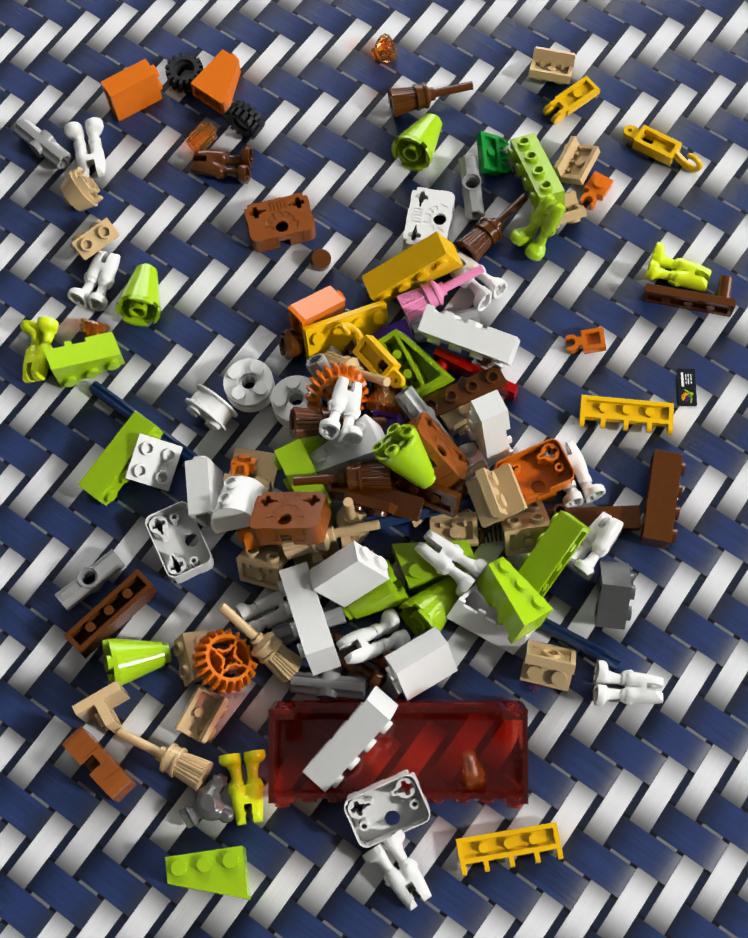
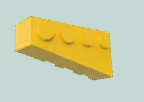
M436 231L361 277L372 300L375 302L383 300L385 303H388L396 298V296L420 287L421 284L429 282L428 280L430 279L434 281L464 266L455 245Z

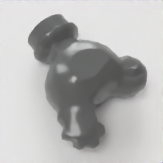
M222 773L213 775L208 784L199 789L195 794L193 807L185 805V808L179 811L188 829L193 826L196 827L199 819L207 821L220 820L222 823H229L234 819L235 813L233 808L223 803L220 797L223 787L228 786L227 776H224Z

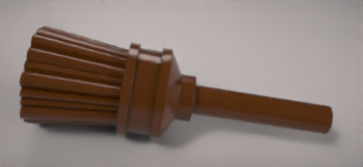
M470 81L434 89L433 87L429 88L425 82H421L417 85L412 84V87L388 89V102L393 117H397L414 110L429 109L431 101L436 100V97L473 90V83Z
M521 194L497 218H482L480 223L474 226V230L456 242L458 251L478 262L489 247H493L496 241L502 238V224L528 201L527 196Z
M323 407L319 409L291 408L289 415L291 437L293 439L312 436L323 437L319 433V423L321 420L329 418L328 409ZM342 415L339 418V422L341 424L340 430L342 429L344 421ZM370 417L380 426H386V417Z
M378 460L361 463V461L357 463L347 462L344 470H339V473L293 476L294 486L340 483V485H345L349 492L363 491V489L392 490L391 469Z

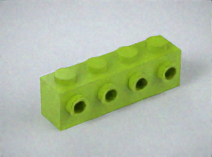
M531 133L510 139L508 156L510 161L515 163L517 175L522 177L524 190L530 193L531 204L537 207L551 193L557 199L554 207L559 203L565 206V190L536 134Z
M135 410L78 483V486L107 506L117 497L121 487L130 480L125 478L139 433L161 439L164 432Z
M562 510L551 518L549 528L537 538L535 548L523 558V565L518 571L542 597L548 592L591 530L570 513Z

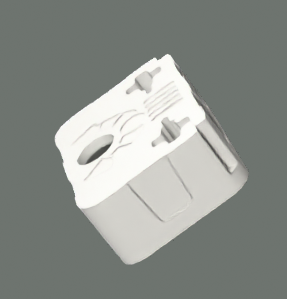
M417 187V190L412 191L405 230L403 232V251L436 231L447 240L449 239V229L452 223L455 196L452 192ZM437 215H442L445 217L446 222L442 225H437L433 219Z
M183 501L177 502L149 515L145 519L146 528L164 569L172 582L176 581L177 584L185 582L213 568L214 559L197 522L188 515V503ZM159 524L162 525V528H163L162 531H163V533H164L163 535L161 534L160 531H158V527H157V526H158ZM194 534L198 536L199 541L197 545L190 547L186 545L185 540L187 536ZM175 561H176L177 564L180 565V567H181V571H180V572H177V571H176Z
M403 770L396 775L349 794L344 804V811L359 845L364 848H369L392 837L393 833L402 829L404 833L418 827L430 819L429 804L420 788L419 781L415 773H409L408 770ZM405 780L407 784L412 783L409 791H406L405 788L400 789L402 781ZM355 801H358L359 804H364L362 811H359L357 808L353 809ZM392 810L400 815V820L395 825H390L385 820L386 813Z

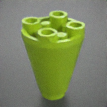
M394 423L387 429V434L373 445L372 452L379 462L415 486L426 489L434 483L436 479L434 469L419 433L413 425L403 424L400 426L399 423Z
M388 559L386 562L388 564L389 580L348 606H341L349 620L362 618L400 606L405 600L410 598L406 592L407 588L401 578L397 580L393 573L395 570Z
M116 638L102 640L103 653L107 654L106 658H103L105 673L110 672V674H107L108 684L117 680L123 686L171 662L168 643L162 644L159 641Z

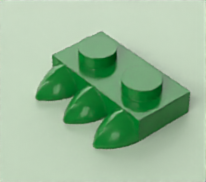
M480 131L476 135L480 172L497 177L500 174L510 172L512 168L503 162L509 159L508 153L501 149L507 147L509 143L498 135Z

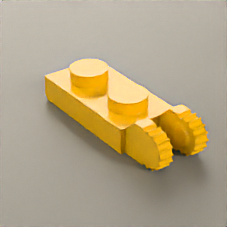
M585 76L557 95L553 101L544 107L542 112L548 116L559 107L561 110L551 118V122L557 124L566 115L569 116L599 95L600 89Z

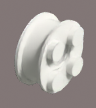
M249 358L239 360L228 368L224 375L223 387L229 402L234 408L242 412L252 413L264 409L271 403V394L275 387V382L271 370L265 363ZM248 383L255 384L254 387L250 389L244 388L245 385Z
M300 375L286 377L277 383L272 391L271 405L274 415L280 424L289 429L291 408H308L305 394L309 392L306 390V385L312 384L308 377ZM295 400L303 401L300 405H292Z
M197 384L198 390L190 399H185L188 405L186 410L193 416H200L206 420L204 424L212 431L220 430L225 432L227 430L225 425L232 417L236 418L238 416L237 412L215 392L202 384Z

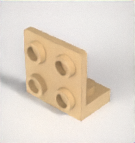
M236 447L233 458L239 454L251 455L253 459H258L257 469L253 474L249 473L248 477L259 481L268 492H273L278 471L272 458L276 457L275 453ZM229 471V474L224 473L223 485L224 481L231 477V471Z
M535 501L527 505L528 509L500 521L506 556L532 552L536 546L537 538L549 528L550 519L542 501Z
M266 545L250 550L245 548L236 557L240 581L280 591L277 581L281 580L279 571L283 570V566L289 561L284 554L282 545Z

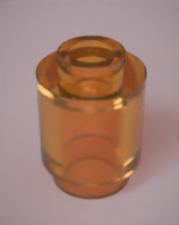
M202 122L188 135L186 143L192 151L205 150L217 139V130L210 122L207 124Z

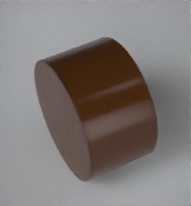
M324 249L314 251L310 259L312 268L316 271H325L330 265L331 255Z

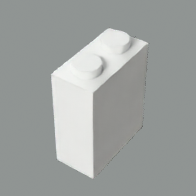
M195 456L193 460L185 461L188 515L204 528L212 527L211 517L224 486L222 482L223 471L208 457Z
M355 541L309 570L313 590L343 607L348 606L389 580L386 560Z
M436 626L385 656L388 664L385 670L392 680L391 684L398 695L403 693L407 701L458 671L448 642Z

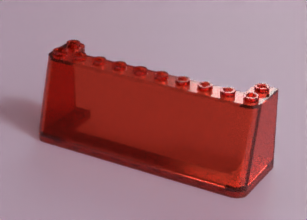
M365 700L274 701L268 709V803H275V807H290V803L295 802L296 798H302V802L306 803L317 802V799H327L328 802L339 803L343 799H347L349 794L364 789L380 780L387 779L403 770L415 773L424 797L429 799L431 803H442L444 799H454L456 803H468L469 799H479L481 803H493L495 799H501V802L507 803L508 808H521L522 804H528V709L522 701L393 700L399 706L390 720L393 722L392 726L385 734L379 732L374 738L377 741L367 753L363 750L358 755L360 761L351 771L347 768L342 773L344 778L336 788L330 786L326 792L302 771L330 738H333L339 727L349 720V717L361 702L364 703ZM404 780L401 782L400 789L405 788L406 791H409L412 783L407 784Z

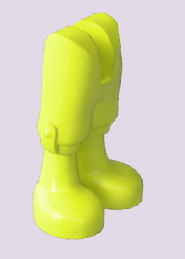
M661 242L656 243L644 279L668 280L669 284L676 287L706 291L707 280L710 279L712 272L710 269L683 258L671 259L665 255L664 244Z
M38 317L37 322L31 320L21 321V330L31 338V345L25 351L22 366V380L25 383L43 381L47 377L49 363L43 346L50 345V348L53 349L52 341L59 327L58 321L53 318Z
M264 749L243 753L247 769V784H244L242 778L241 754L232 753L219 756L220 765L226 767L231 775L232 782L229 783L227 792L231 796L237 826L247 824L245 804H252L251 813L254 823L263 822V790L265 785L262 779L258 778V768L260 762L266 757Z

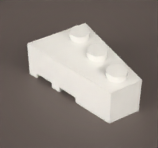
M498 390L472 400L470 410L468 411L469 419L467 420L468 428L466 430L471 441H476L490 467L498 461L514 455V451L509 445L512 443V437L510 435L507 436L506 430L511 429L508 409Z

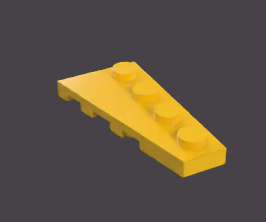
M381 300L302 327L306 359L308 360L311 356L318 353H326L331 345L342 352L351 340H356L352 334L347 336L340 329L342 322L354 324L360 329L363 336L365 334L370 335L388 324L387 304Z

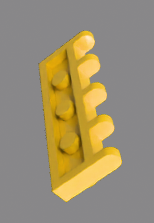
M581 395L579 426L584 427L585 420L600 421L599 428L601 429L605 428V422L623 423V431H628L629 424L645 425L646 433H651L652 426L666 427L667 435H672L674 403Z
M557 822L456 839L462 876L467 875L466 865L483 862L484 871L490 872L489 861L508 858L509 866L513 868L515 867L514 857L533 854L536 864L541 863L539 852L556 850L558 860L563 859Z

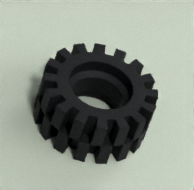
M181 52L178 53L179 57H176V55L172 56L173 61L170 59L167 61L168 65L166 64L165 72L169 86L174 91L177 89V92L181 93L184 90V93L188 94V90L192 92L190 83L203 70V65L199 57L196 58V55L192 54L190 57V54L186 52L185 56H183ZM185 69L193 71L192 74L186 77L177 75Z
M236 100L224 113V119L227 120L226 123L228 125H231L230 128L232 130H236L238 135L241 134L243 138L246 137L248 140H254L265 125V122H263L264 118L260 117L261 114L256 112V108L250 107L251 104H245L243 100Z

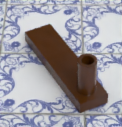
M728 275L719 277L717 295L646 283L642 302L731 317L736 306V299L730 298L733 278Z
M391 470L392 490L424 498V506L452 518L458 514L461 498L468 492L465 482L461 481L451 489L437 483H433L426 489H421Z
M557 504L554 508L546 509L550 520L556 513L562 510L570 513L589 527L602 512L611 515L612 518L623 522L621 531H639L641 529L639 505L567 508L564 504Z

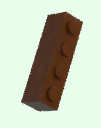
M655 449L651 456L639 545L668 549L671 543L676 541L677 529L674 528V521L678 520L680 514V506L676 505L677 498H681L683 484H679L680 476H684L686 463L682 462L683 454Z
M137 569L64 636L86 659L102 645V640L108 639L158 594V591Z

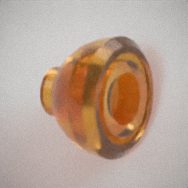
M384 33L377 39L375 47L371 49L372 55L375 60L380 59L388 63L395 62L398 58L397 49L390 35Z
M81 318L79 322L80 331L84 337L108 333L111 328L109 324Z
M379 385L378 389L373 391L368 397L366 407L371 412L375 409L395 413L399 409V404L394 399L396 395L392 392L390 386Z

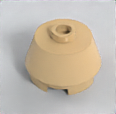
M81 167L76 168L74 171L70 170L60 185L66 203L78 211L96 207L98 202L103 199L101 195L97 194L100 192V189L91 177L84 176Z

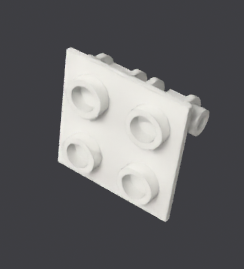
M139 433L125 478L169 491L183 447Z

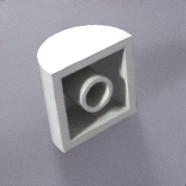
M231 476L224 481V486L211 517V526L215 534L249 527V520L257 496H262V493L268 492L259 481L247 476Z

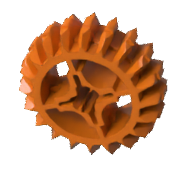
M333 362L331 368L324 365V371L316 370L317 377H310L309 380L312 384L306 385V390L309 393L305 394V398L308 401L307 406L309 409H319L320 407L328 409V407L321 405L320 397L324 396L328 399L327 402L331 400L339 376L348 378L352 383L354 381L362 383L361 403L368 402V398L365 396L369 393L366 387L367 381L365 378H362V373L358 370L356 371L354 366L350 365L348 367L343 362L340 366ZM362 404L360 405V410H364Z
M222 628L217 629L215 632L210 631L194 647L195 653L191 659L196 662L192 668L199 670L196 678L202 677L204 679L202 685L207 683L210 685L209 692L214 691L216 688L219 695L225 691L228 695L233 694L235 691L240 692L243 687H247L251 683L250 679L255 677L256 673L254 670L258 664L254 662L256 657L251 655L253 646L246 644L248 638H240V632H236L233 635L231 629H227L224 632ZM219 645L225 646L227 648L225 650L220 648L215 649L212 646ZM223 674H235L238 677L228 678L224 677Z

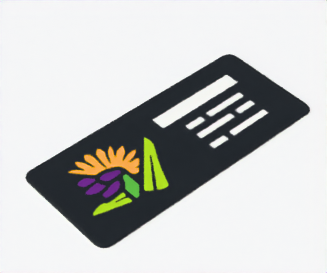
M678 368L679 406H697L695 369Z

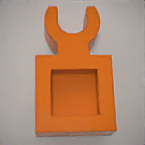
M594 171L584 186L583 191L585 193L582 194L579 204L582 205L584 201L588 200L591 202L589 210H593L597 199L603 201L614 180Z
M603 327L580 330V337L575 335H567L565 337L566 343H575L573 346L567 347L568 354H574L579 349H583L584 354L607 351Z
M247 454L237 455L230 462L231 476L242 474L248 477L249 473L253 474L257 469L258 459H253L251 455Z

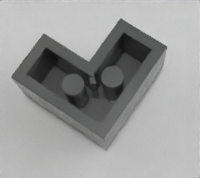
M600 560L597 575L598 594L594 612L596 627L625 630L626 620H631L632 606H629L630 600L635 598L636 586L633 585L634 573H630L628 563Z

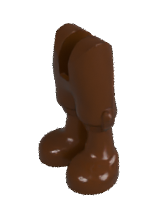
M245 145L239 155H230L229 152L224 150H195L193 154L194 162L191 164L190 171L217 179L232 177L238 179L241 184H248L251 178L250 169L253 167V148L251 145ZM235 165L238 166V168H230L228 166Z
M334 632L332 636L333 642H338L345 635ZM356 645L342 652L336 649L341 663L340 667L347 670L346 672L349 675H362L369 681V689L371 691L375 686L380 689L383 687L387 680L385 673L371 669L363 662L347 664L344 660L346 655L358 649ZM388 650L385 654L367 661L386 672L385 668L388 667L385 656L394 650Z

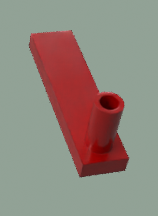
M439 346L436 347L433 353V360L445 371L449 369L465 378L486 370ZM506 380L507 385L498 389V392L501 396L514 401L518 394L519 386Z

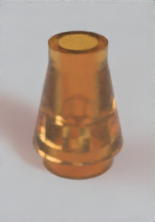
M475 750L462 752L460 756L462 759L463 784L467 786L468 790L484 787L487 784V775L475 754Z

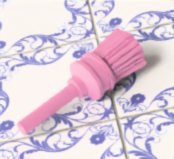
M480 264L445 283L440 282L437 284L430 279L428 280L429 282L421 284L419 288L400 294L396 298L410 323L424 313L427 304L435 307L443 305L444 296L448 294V291L483 274L485 271Z

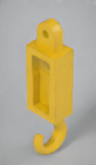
M633 125L624 127L623 136L633 142V149L669 167L675 160L689 172L696 173L703 168L701 159L692 153L687 154V158L695 162L696 165H693L680 153L681 142L646 125H643L641 129ZM646 138L652 141L653 143L649 144L643 141V139Z
M342 322L340 324V329L345 335L349 336L352 334L355 337L357 346L352 353L370 372L389 377L391 380L390 385L394 388H402L405 385V377L398 371L402 365L373 335L365 334L363 336L360 329L350 322ZM382 360L388 364L384 372L379 368Z

